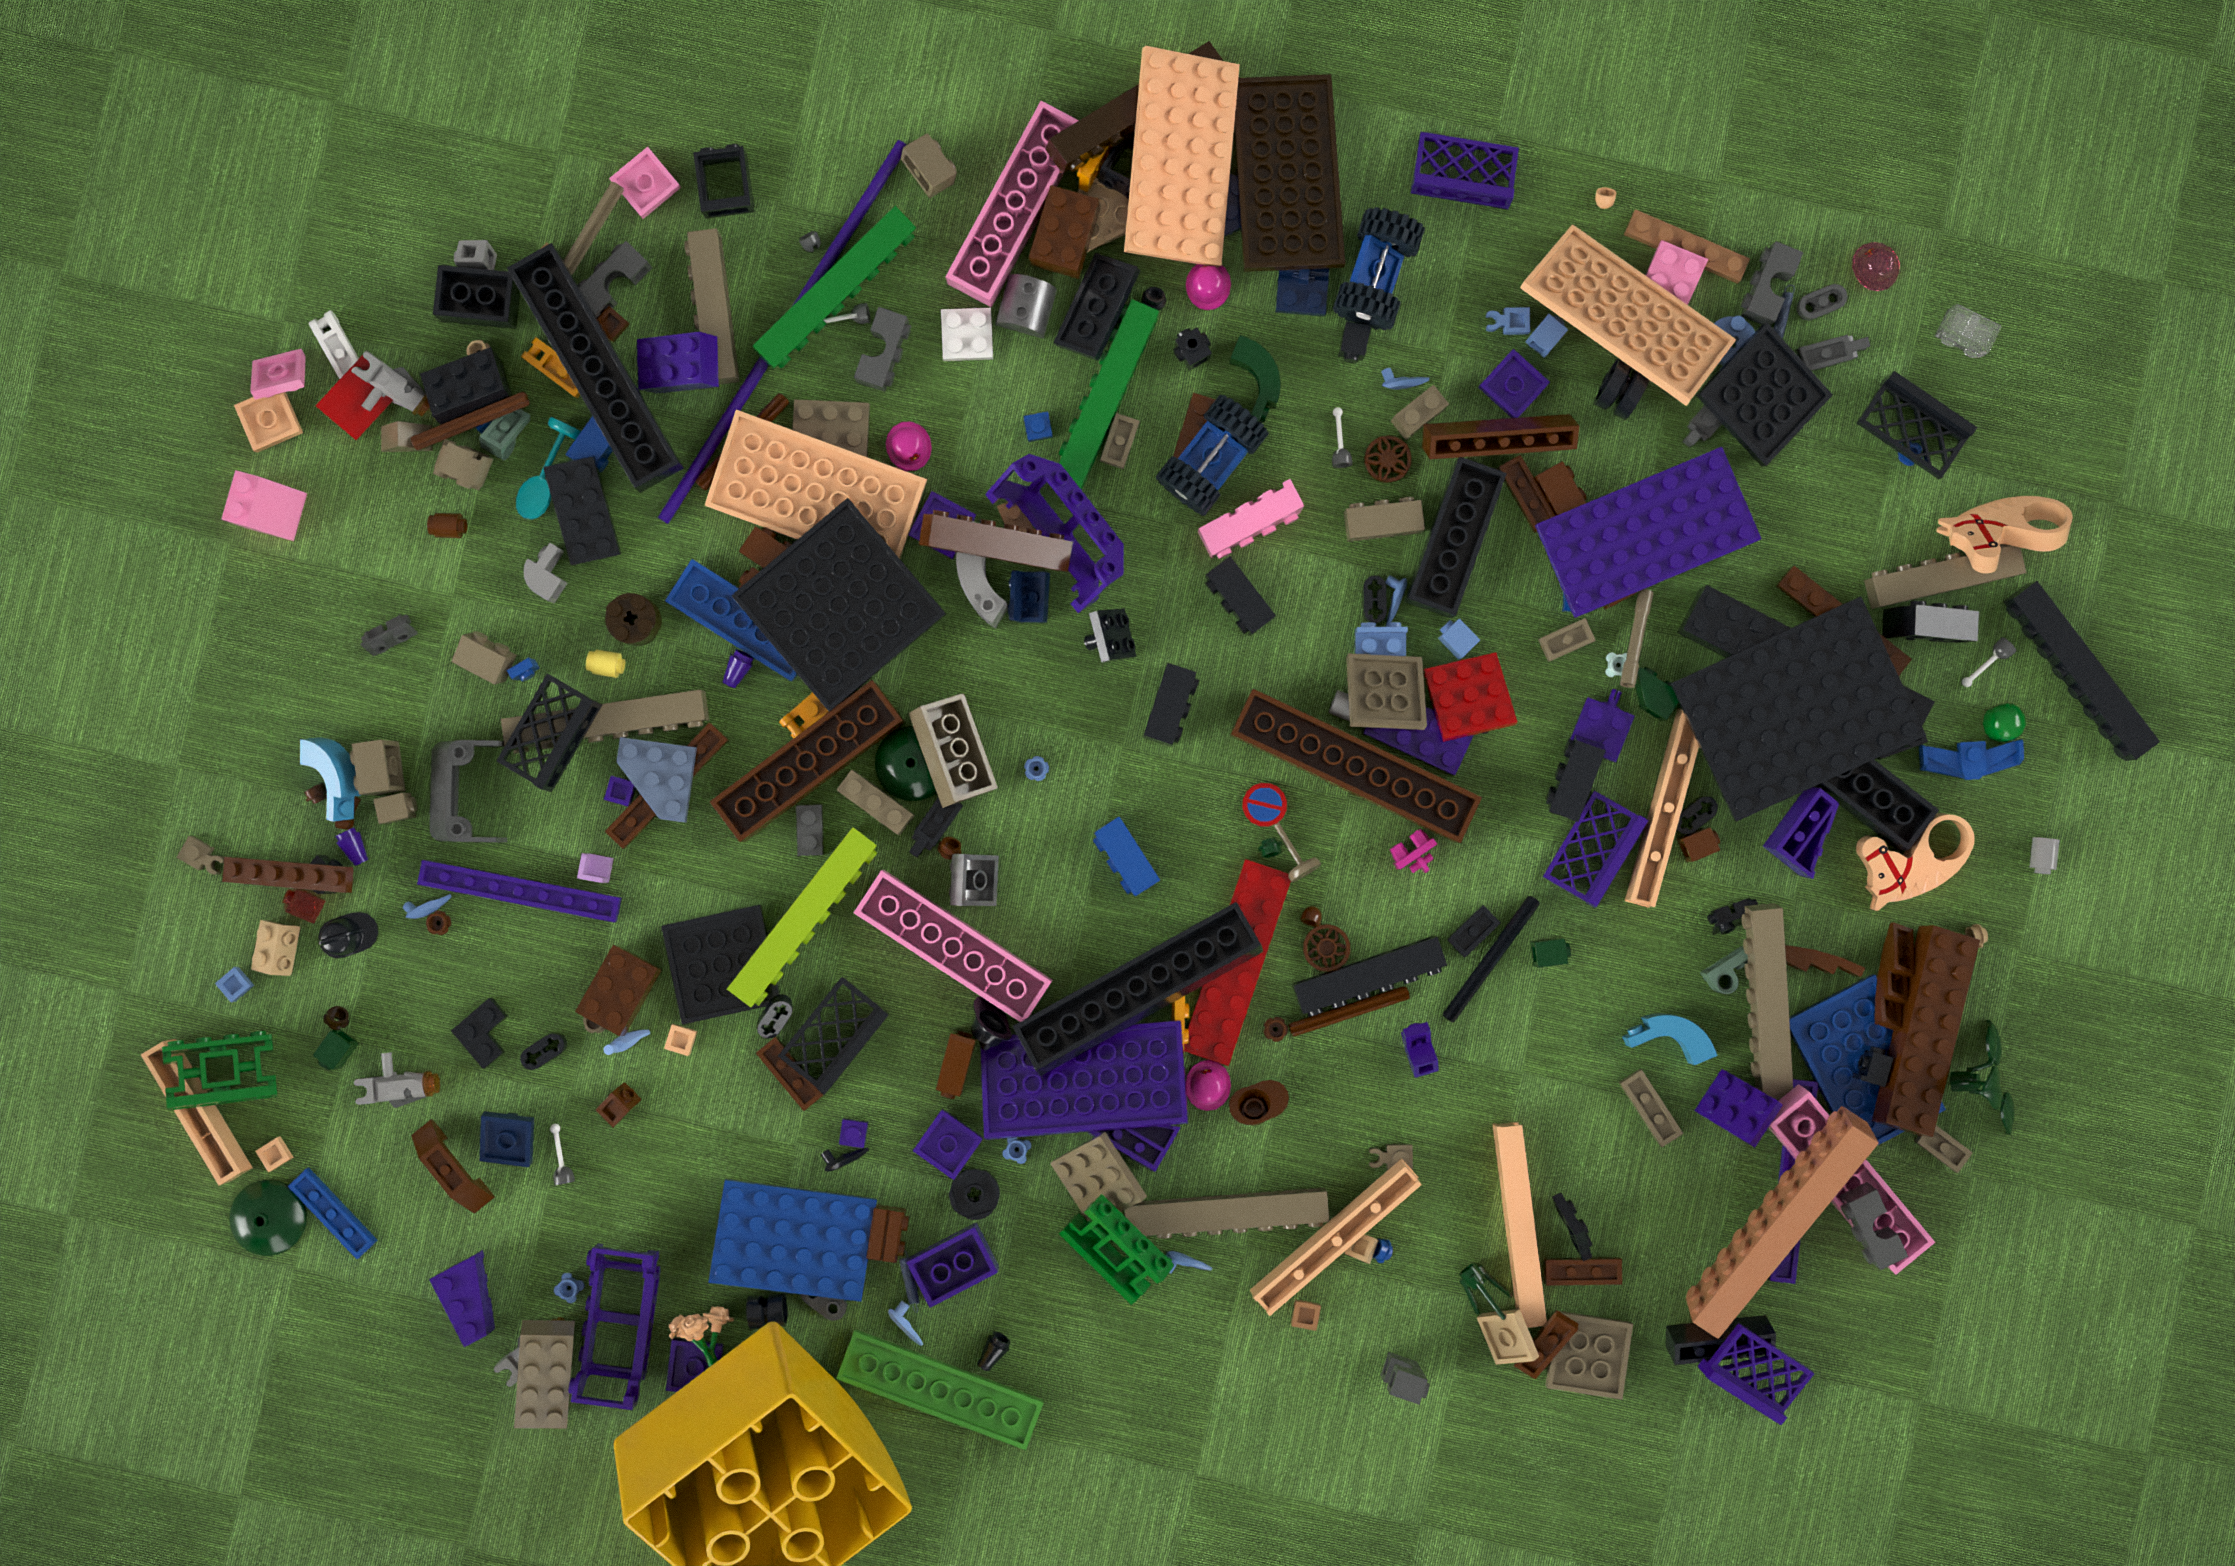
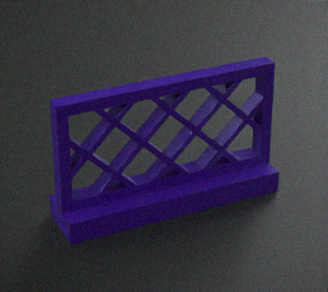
M1420 132L1410 194L1509 209L1514 197L1515 189L1513 188L1519 148ZM1424 141L1434 142L1439 149L1429 154L1424 148ZM1452 145L1459 146L1464 153L1454 158L1447 149ZM1477 149L1483 150L1488 157L1478 162L1472 152ZM1443 153L1450 162L1440 168L1433 158ZM1501 153L1512 155L1511 162L1505 166L1497 159V156ZM1467 156L1474 166L1465 172L1458 162ZM1489 161H1492L1499 169L1491 176L1482 167ZM1427 162L1436 170L1431 175L1420 173L1421 166ZM1454 166L1460 176L1455 179L1448 178L1444 171ZM1478 170L1485 180L1480 183L1473 182L1468 175ZM1503 174L1508 180V187L1498 186L1493 179Z
M1594 791L1582 811L1579 822L1576 821L1543 877L1585 901L1593 908H1596L1649 820L1636 815ZM1598 799L1605 803L1608 813L1593 816L1591 805L1594 800ZM1610 807L1616 809L1617 811L1611 812ZM1589 811L1590 818L1584 819L1585 815ZM1623 813L1631 818L1626 827L1616 829L1612 815ZM1609 816L1612 831L1598 834L1595 820ZM1591 821L1595 835L1581 838L1578 830L1579 825ZM1623 831L1622 835L1618 839L1617 832ZM1576 832L1577 839L1571 840ZM1614 834L1616 845L1613 849L1603 851L1599 837ZM1596 838L1600 852L1585 855L1582 841ZM1578 842L1582 856L1568 859L1565 851L1567 845ZM1610 853L1607 860H1605L1604 854ZM1563 854L1564 861L1558 862L1561 855ZM1601 855L1603 862L1601 870L1590 872L1586 858ZM1583 859L1587 873L1572 877L1569 863ZM1566 864L1569 878L1558 880L1550 875L1555 866ZM1598 874L1592 882L1591 875ZM1588 876L1590 888L1586 895L1576 890L1573 880ZM1570 881L1572 887L1563 882Z
M1738 1323L1709 1361L1703 1358L1698 1365V1368L1710 1381L1779 1425H1782L1787 1419L1784 1414L1785 1410L1815 1374L1811 1369L1740 1323ZM1742 1333L1745 1334L1748 1344L1736 1346V1341ZM1765 1347L1766 1356L1755 1358L1754 1349ZM1748 1351L1749 1360L1738 1362L1737 1353ZM1725 1356H1732V1364L1719 1365ZM1783 1359L1784 1367L1773 1370L1772 1361ZM1767 1363V1371L1756 1374L1755 1365ZM1750 1367V1375L1740 1378L1738 1369ZM1800 1370L1804 1372L1798 1380L1791 1381L1790 1373ZM1785 1374V1383L1774 1385L1773 1377ZM1768 1378V1387L1757 1389V1381ZM1786 1390L1784 1398L1780 1403L1775 1400V1392Z

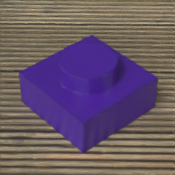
M610 776L604 800L629 806L636 787L630 780Z
M843 1118L839 1145L864 1148L868 1122Z

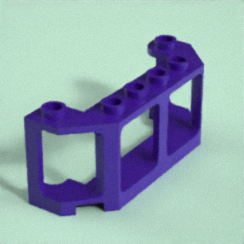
M1027 454L1013 462L985 494L992 504L1002 498L1009 502L1006 505L1008 509L1018 505L1036 530L1042 531L1041 536L1049 537L1050 533L1065 535L1064 540L1073 542L1068 571L1077 581L1071 590L1073 592L1078 590L1079 595L1070 603L1077 613L1095 603L1099 599V595L1112 582L1124 574V544L1061 464ZM1015 471L1022 480L1032 483L1030 486H1024L1007 479ZM1047 482L1073 514L1066 524L1061 521L1040 493L1041 488ZM1079 525L1084 528L1105 555L1096 564L1073 536V531ZM1099 579H1100V581L1103 583L1100 587H1099Z
M601 1243L596 1244L592 1250L588 1251L586 1265L590 1266L589 1286H592L591 1296L587 1297L585 1310L589 1311L588 1321L584 1322L582 1328V1336L585 1337L584 1346L580 1348L578 1361L582 1362L581 1370L575 1378H571L568 1391L572 1394L571 1402L633 1410L638 1404L640 1384L642 1380H645L651 1345L661 1272L660 1266H657L659 1251L635 1252L605 1248ZM604 1254L642 1259V1264L609 1260L605 1258ZM606 1268L643 1272L642 1278H645L640 1315L607 1311L600 1308L604 1271ZM599 1321L638 1326L632 1368L596 1364L593 1362L596 1329ZM598 1375L628 1379V1386L623 1401L582 1396L588 1376Z

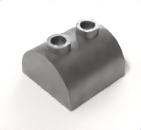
M1021 274L1009 275L995 325L1044 339L1057 289L1053 285L1031 276Z
M952 854L950 864L952 872L951 887L949 889L950 905L997 906L999 856Z

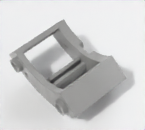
M957 552V572L965 595L979 616L996 629L1007 612L1008 605L1006 601L993 591L988 583L985 571L986 558Z

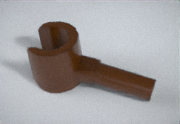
M358 797L354 799V815L361 801ZM355 820L336 821L335 827L349 830L353 828Z

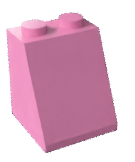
M235 470L222 520L250 530L294 541L307 493L259 476Z

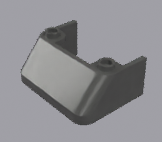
M452 740L441 741L435 744L431 753V836L437 841L507 843L506 837H472L471 822L465 817L458 816L459 766L467 765L472 761L474 747H504V741Z

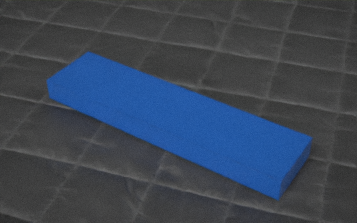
M310 1168L305 1169L288 1185L289 1189L356 1259H359L378 1241Z

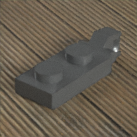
M1844 335L1800 347L1796 351L1798 357L1811 371L1852 361L1858 357L1857 352L1870 347L1868 337L1854 340L1852 335Z
M1704 405L1690 420V424L1687 427L1691 432L1682 442L1690 448L1699 438L1705 441L1712 436L1722 423Z

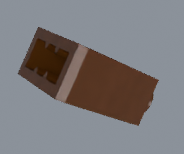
M956 1029L950 1033L936 1090L941 1091L940 1095L943 1097L955 1099V1096L960 1097L962 1095L977 1039L973 1034Z

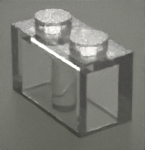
M1956 304L1947 310L1935 337L1941 339V342L1946 346L1957 347L1963 350V353L1971 358H1981L1990 352L2002 326Z

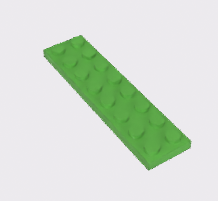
M856 1329L853 1332L836 1378L842 1382L1023 1450L1027 1449L1044 1403L1043 1399Z

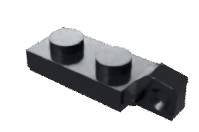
M938 797L915 829L912 839L916 842L909 852L918 858L925 848L931 851L964 805L956 803L942 808Z

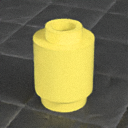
M597 649L595 652L589 651L586 659L587 671H591L595 675L617 678L619 674L624 672L625 659H622L621 653Z

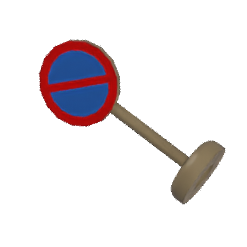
M1259 783L1252 786L1243 798L1242 809L1245 817L1252 824L1259 827L1274 825L1297 863V866L1288 874L1292 883L1298 881L1320 867L1322 864L1315 857L1304 862L1302 861L1279 823L1287 811V800L1283 791L1271 783Z

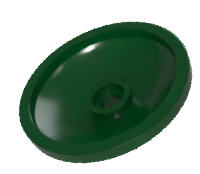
M902 727L890 733L881 742L875 757L876 774L884 789L894 797L905 801H920L936 794L937 792L914 727ZM913 758L916 762L912 768L907 766V760Z
M272 1179L260 1180L245 1187L234 1199L230 1210V1227L236 1241L247 1251L261 1256H273L287 1251L301 1238L307 1222L306 1207L289 1189V1184ZM259 1216L264 1219L263 1225L258 1221Z

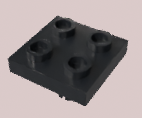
M1125 608L1098 610L1089 613L1094 634L1086 635L1084 637V644L1088 650L1098 648L1101 662L1137 657L1135 642L1131 636L1129 618Z

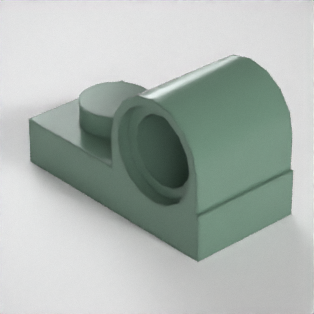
M519 409L493 420L479 436L481 448L501 460H506L514 450L516 437L530 422V414Z
M1740 946L1700 972L1713 991L1730 994L1737 989L1739 980L1733 969L1736 968L1738 970L1745 967V964H1748V956L1744 952L1743 946ZM1722 975H1726L1728 983L1725 987L1721 988L1719 986V978Z

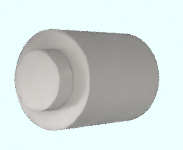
M1337 690L1328 713L1350 722L1348 694Z
M2032 838L2029 867L2035 868L2034 873L2051 875V870H2057L2060 840Z

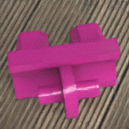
M1418 829L1409 836L1416 848L1408 852L1402 842H1399L1389 850L1395 860L1393 865L1396 869L1400 870L1415 860L1416 862L1409 867L1412 873L1421 868L1426 874L1430 871L1427 863L1434 858L1430 853L1423 858L1421 855L1436 846L1437 843L1434 838H1429L1426 833Z

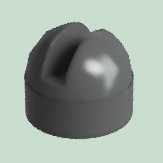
M815 230L805 234L798 240L807 252H814L813 246L817 249L820 248V237Z

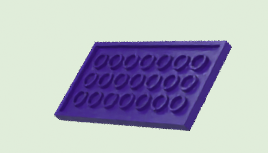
M1722 447L1535 525L1574 618L1762 539Z
M1181 1021L1134 1024L1042 1076L1035 1070L1017 1035H1012L1010 1040H1003L999 1045L990 1047L988 1050L981 1048L984 1139L986 1140L1188 1124Z

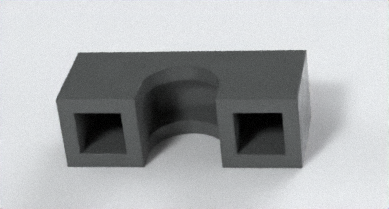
M625 241L623 244H618L612 250L611 256L605 262H600L594 268V273L588 279L582 280L578 286L598 318L608 306L613 309L618 304L609 293L610 283L615 278L625 277L636 285L652 269V266Z
M1777 241L1769 248H1764L1759 259L1762 262L1761 267L1754 272L1750 284L1753 285L1750 294L1746 293L1742 300L1741 307L1744 309L1741 317L1761 325L1768 323L1771 326L1776 322L1785 298L1776 295L1771 290L1770 281L1772 278H1778L1786 282L1791 279L1796 273L1804 252Z
M878 307L870 331L874 337L884 340L886 347L884 352L876 357L861 355L854 375L857 383L882 392L886 391L887 386L891 387L895 377V372H892L895 362L899 363L903 354V349L901 348L903 339L907 340L911 331V325H908L909 320L907 316Z
M1866 1182L1839 1195L1843 1202V1205L1840 1206L1841 1210L1848 1220L1851 1219L1854 1226L1851 1228V1231L1856 1240L1862 1242L1864 1249L1861 1251L1868 1264L1873 1263L1879 1270H1882L1908 1257L1898 1234L1887 1226L1881 1230L1873 1231L1875 1219L1887 1212L1877 1189Z
M1388 1352L1380 1376L1383 1382L1388 1383L1387 1390L1389 1394L1420 1405L1421 1399H1425L1428 1394L1429 1383H1427L1428 1379L1418 1362Z

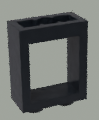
M1131 132L1124 136L1122 142L1113 147L1101 166L1098 179L1106 188L1118 191L1125 195L1127 199H1129L1131 179L1115 172L1113 168L1126 147L1133 150L1135 134Z
M729 144L723 149L706 147L700 149V152H693L700 209L705 219L755 212L748 156L743 146ZM740 161L744 196L709 200L705 165Z

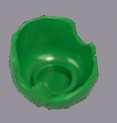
M2002 703L1986 711L1982 724L1985 733L1991 740L2007 742L2022 735L2027 723L2025 714L2017 705Z

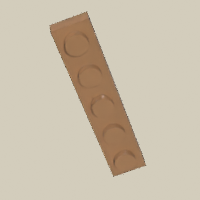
M1636 209L1624 232L1625 236L1657 249L1660 241L1663 240L1707 258L1708 261L1704 270L1737 284L1741 281L1750 260L1748 257Z

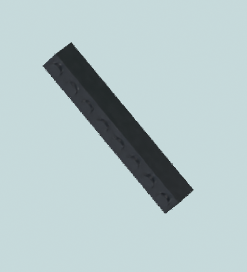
M2038 581L2027 583L2003 601L2007 606L2008 614L2012 618L2017 619L2022 626L2023 634L2033 640L2040 656L2047 659L2053 666V673L2066 683L2069 694L2079 700L2085 715L2095 721L2098 725L2099 733L2114 746L2113 750L2119 758L2124 759V761L2137 760L2160 742Z

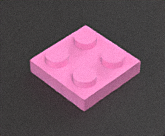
M648 147L609 178L611 182H616L624 188L622 195L642 219L681 188Z
M1661 240L1645 276L1688 305L1708 259Z
M302 349L252 361L250 392L254 399L272 397L275 394L296 391L304 387L306 356Z

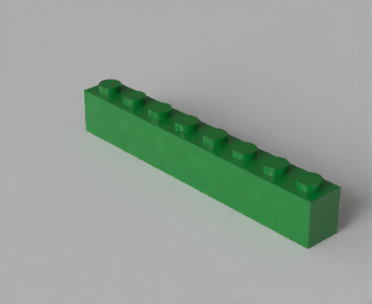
M895 205L752 346V349L772 370L777 366L782 369L791 360L788 356L795 349L798 352L802 350L809 342L807 337L813 331L818 334L827 325L824 320L830 314L835 317L845 307L842 302L848 296L853 299L862 290L859 286L866 279L869 282L873 280L880 272L877 268L883 262L888 265L898 255L895 250L901 244L906 247L915 238L912 233L915 231L916 226Z
M1133 299L1129 306L1124 305L1119 319H1122L1119 329L1115 327L1109 339L1112 345L1109 351L1104 350L1100 358L1099 364L1102 365L1099 374H1093L1089 384L1092 390L1088 397L1084 395L1079 406V410H1082L1079 419H1073L1069 428V432L1072 433L1068 442H1063L1058 454L1062 456L1059 464L1064 467L1081 490L1159 318L1158 310Z

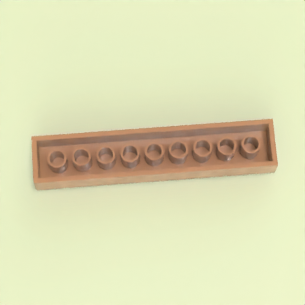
M1843 1106L1829 1116L1826 1126L1822 1131L1815 1133L1809 1147L1798 1154L1795 1164L1789 1171L1787 1170L1781 1175L1779 1184L1774 1190H1770L1765 1195L1763 1203L1758 1210L1755 1209L1751 1212L1745 1226L1735 1232L1732 1242L1728 1247L1723 1248L1719 1252L1715 1263L1704 1270L1698 1284L1688 1290L1686 1302L1694 1324L1719 1339L1879 1144L1868 1122Z

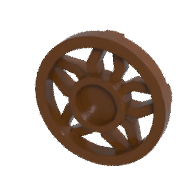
M1381 436L1372 441L1366 449L1364 455L1365 468L1369 475L1379 482H1396L1406 475L1411 466L1410 449L1398 437ZM1381 441L1385 443L1387 449H1382ZM1388 441H1394L1398 443V445L1390 449L1391 445ZM1377 444V450L1380 453L1369 454L1372 447ZM1402 447V452L1397 454L1395 450ZM1405 453L1407 456L1406 465L1402 460L1398 459L1401 458ZM1371 457H1378L1377 461L1369 460ZM1399 463L1404 470L1396 468V464ZM1370 464L1380 466L1378 468V475L1373 472ZM1382 469L1387 470L1384 477H1382ZM1391 469L1396 473H1400L1396 477L1387 478L1391 473Z
M1319 925V927L1317 926L1310 930L1304 939V957L1317 970L1324 972L1334 971L1342 967L1350 955L1349 939L1344 931L1334 925ZM1328 928L1329 930L1326 932L1325 938L1322 934L1316 932L1320 929ZM1335 930L1334 938L1330 939L1329 935ZM1339 933L1344 938L1346 945L1335 943L1338 940ZM1313 934L1320 938L1318 943L1313 939ZM1309 939H1310V941L1312 942V944L1315 945L1316 947L1312 948V949L1308 952V951H1307V945H1308V941H1309ZM1338 946L1346 949V951L1336 952ZM1314 951H1317L1318 956L1309 957ZM1334 955H1344L1343 959L1335 965ZM1321 957H1323L1322 962L1325 967H1320L1316 965L1313 961L1319 960ZM1326 958H1331V967L1328 966Z

